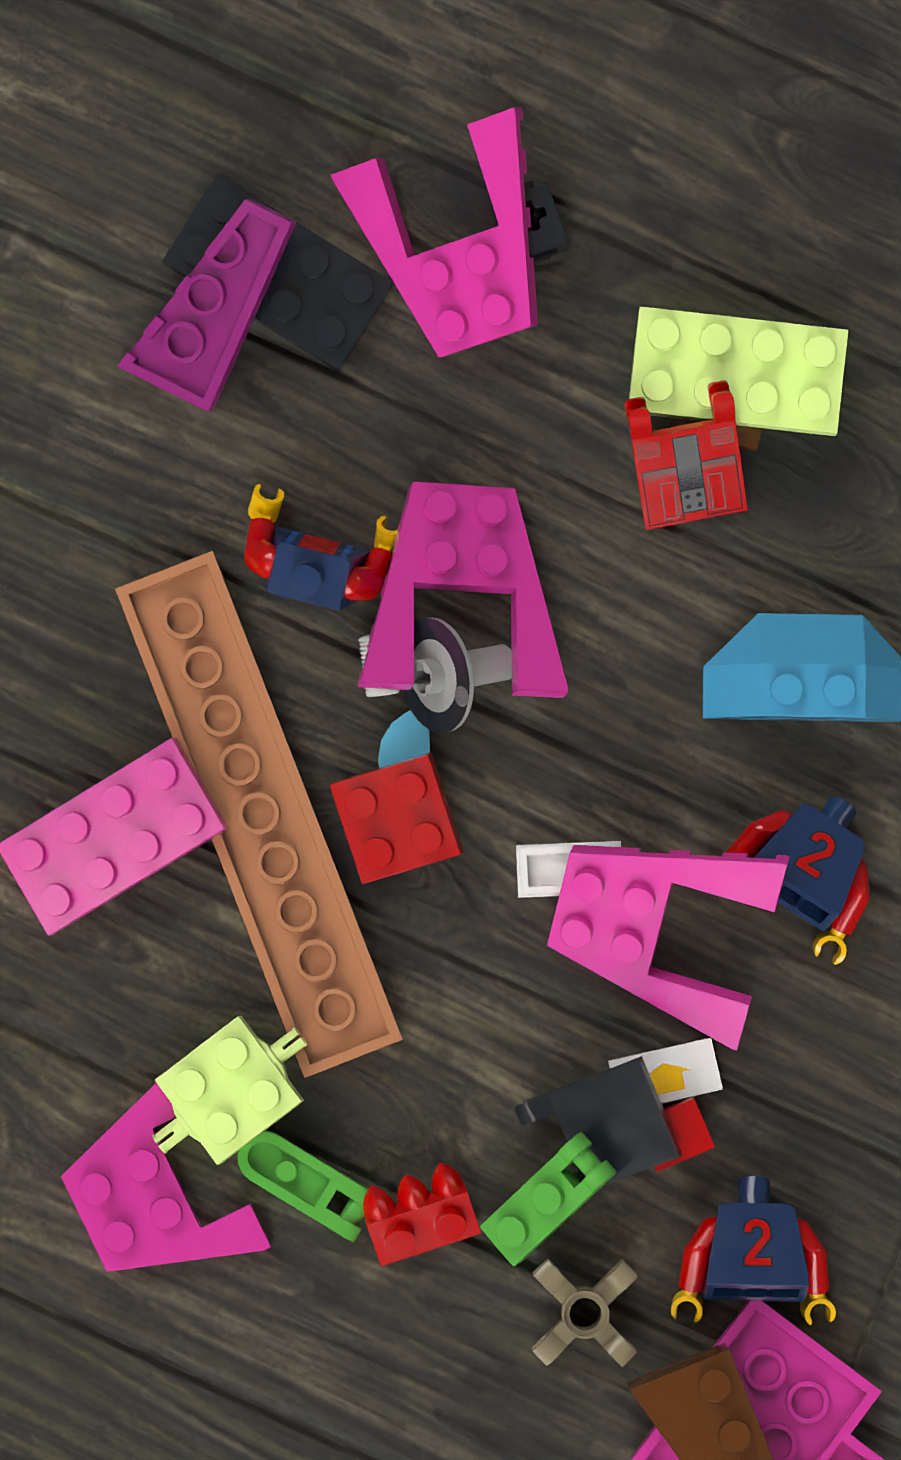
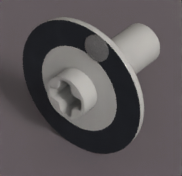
M423 618L414 622V685L410 690H403V694L413 715L424 727L436 733L454 731L464 723L470 712L475 686L506 681L512 678V651L504 644L467 651L460 636L448 623L438 618Z

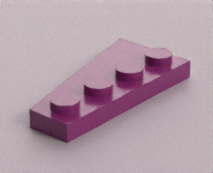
M253 199L244 200L204 252L205 255L198 265L175 290L174 296L161 313L154 317L144 330V335L134 348L127 352L117 367L206 412L213 411L297 221Z

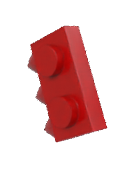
M444 1163L437 1165L432 1176L431 1192L419 1179L405 1174L398 1186L397 1203L381 1188L374 1185L368 1188L363 1200V1214L381 1266L481 1234L464 1180L454 1168Z

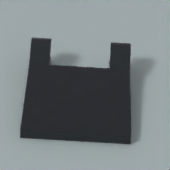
M642 1056L528 1099L515 1107V1112L521 1125L530 1124L556 1113L567 1142L578 1133L583 1132L593 1143L590 1149L601 1162L607 1160L617 1171L606 1184L682 1156ZM580 1169L577 1172H573L580 1183L586 1177Z

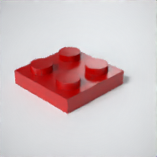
M432 752L330 784L362 884L458 856L464 852Z

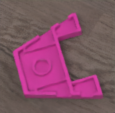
M157 1083L61 1176L106 1272L264 1251L270 1248L272 1245L252 1203L205 1226L200 1225L167 1154L158 1147L161 1142L155 1143L152 1135L156 1134L155 1127L176 1117L172 1103Z

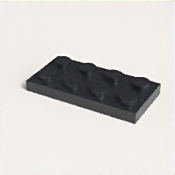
M216 174L162 262L168 268L186 277L198 265L205 255L204 252L244 200L253 199L275 211L277 210L219 174ZM296 223L254 321L337 372H340L394 284L387 277L299 223Z

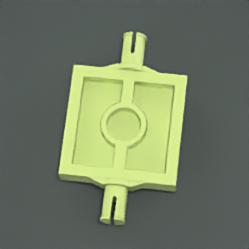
M238 1016L156 1078V1083L172 1103L174 1114L177 1117L156 1134L152 1135L155 1143H160L174 1132L171 1137L158 1147L164 1153H167L173 1146L190 1135L201 1142L214 1162L220 1165L302 1103L304 1099L288 1079L287 1071L283 1062L304 1046L308 1045L305 1038L300 1037L286 1048L289 1043L301 1035L298 1029L293 1027L291 1031L270 1046L255 1035L242 1016Z

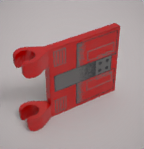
M726 380L712 382L707 386L713 417L711 420L652 431L650 412L647 409L645 398L636 397L625 401L624 405L646 530L748 510L735 421L734 398Z

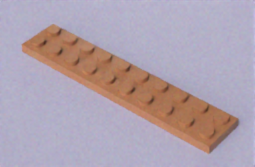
M214 552L205 553L115 588L172 738H177L229 829L212 838V841L286 1032L288 1033L293 1027H296L301 1033L291 1044L300 1037H304L308 1043L306 1047L304 1046L295 1053L304 1078L403 1040Z

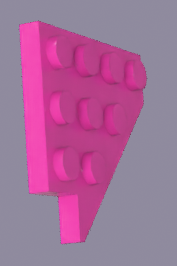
M747 1301L713 1347L726 1343L773 1460H885L851 1434L882 1391L764 1301ZM654 1426L629 1460H679V1458L656 1426Z

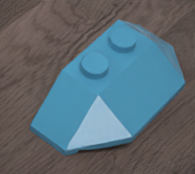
M758 613L703 666L702 719L901 722V657L863 615Z

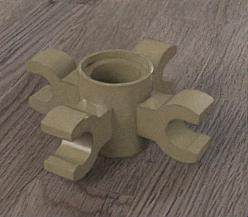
M548 1258L532 1272L533 1276L561 1303L560 1313L562 1319L532 1346V1351L546 1366L555 1360L576 1337L581 1339L595 1338L621 1367L637 1353L636 1348L609 1322L608 1305L638 1277L637 1273L623 1259L616 1263L594 1287H575ZM579 1299H592L600 1307L599 1316L591 1325L580 1326L570 1318L571 1306Z

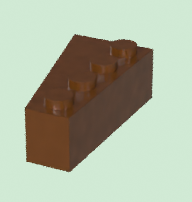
M726 1343L627 1382L629 1390L679 1460H773Z

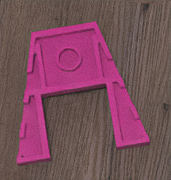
M513 107L467 124L499 226L418 255H414L384 158H375L331 174L334 184L439 358L538 325L534 259L529 256L528 228L531 227L530 207H526L524 174H527L526 149H522L520 121L523 120L521 107Z
M413 482L407 492L393 546L394 551L388 574L385 576L379 609L367 645L368 651L363 670L359 675L358 687L410 690L414 685V588L511 594L512 695L563 698L568 694V685L515 488Z
M573 845L569 853L547 946L737 1051L752 996L651 967L673 883L775 912L790 857L776 855L775 859L748 858V853L723 852L722 856L691 855V851L670 850L669 854L640 852L641 848Z

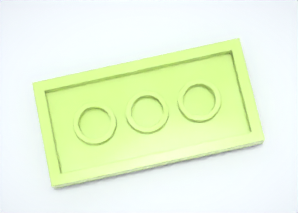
M640 306L629 399L644 397L650 416L706 421L713 419L707 386L712 382L726 380L734 398L736 425L836 436L848 330Z

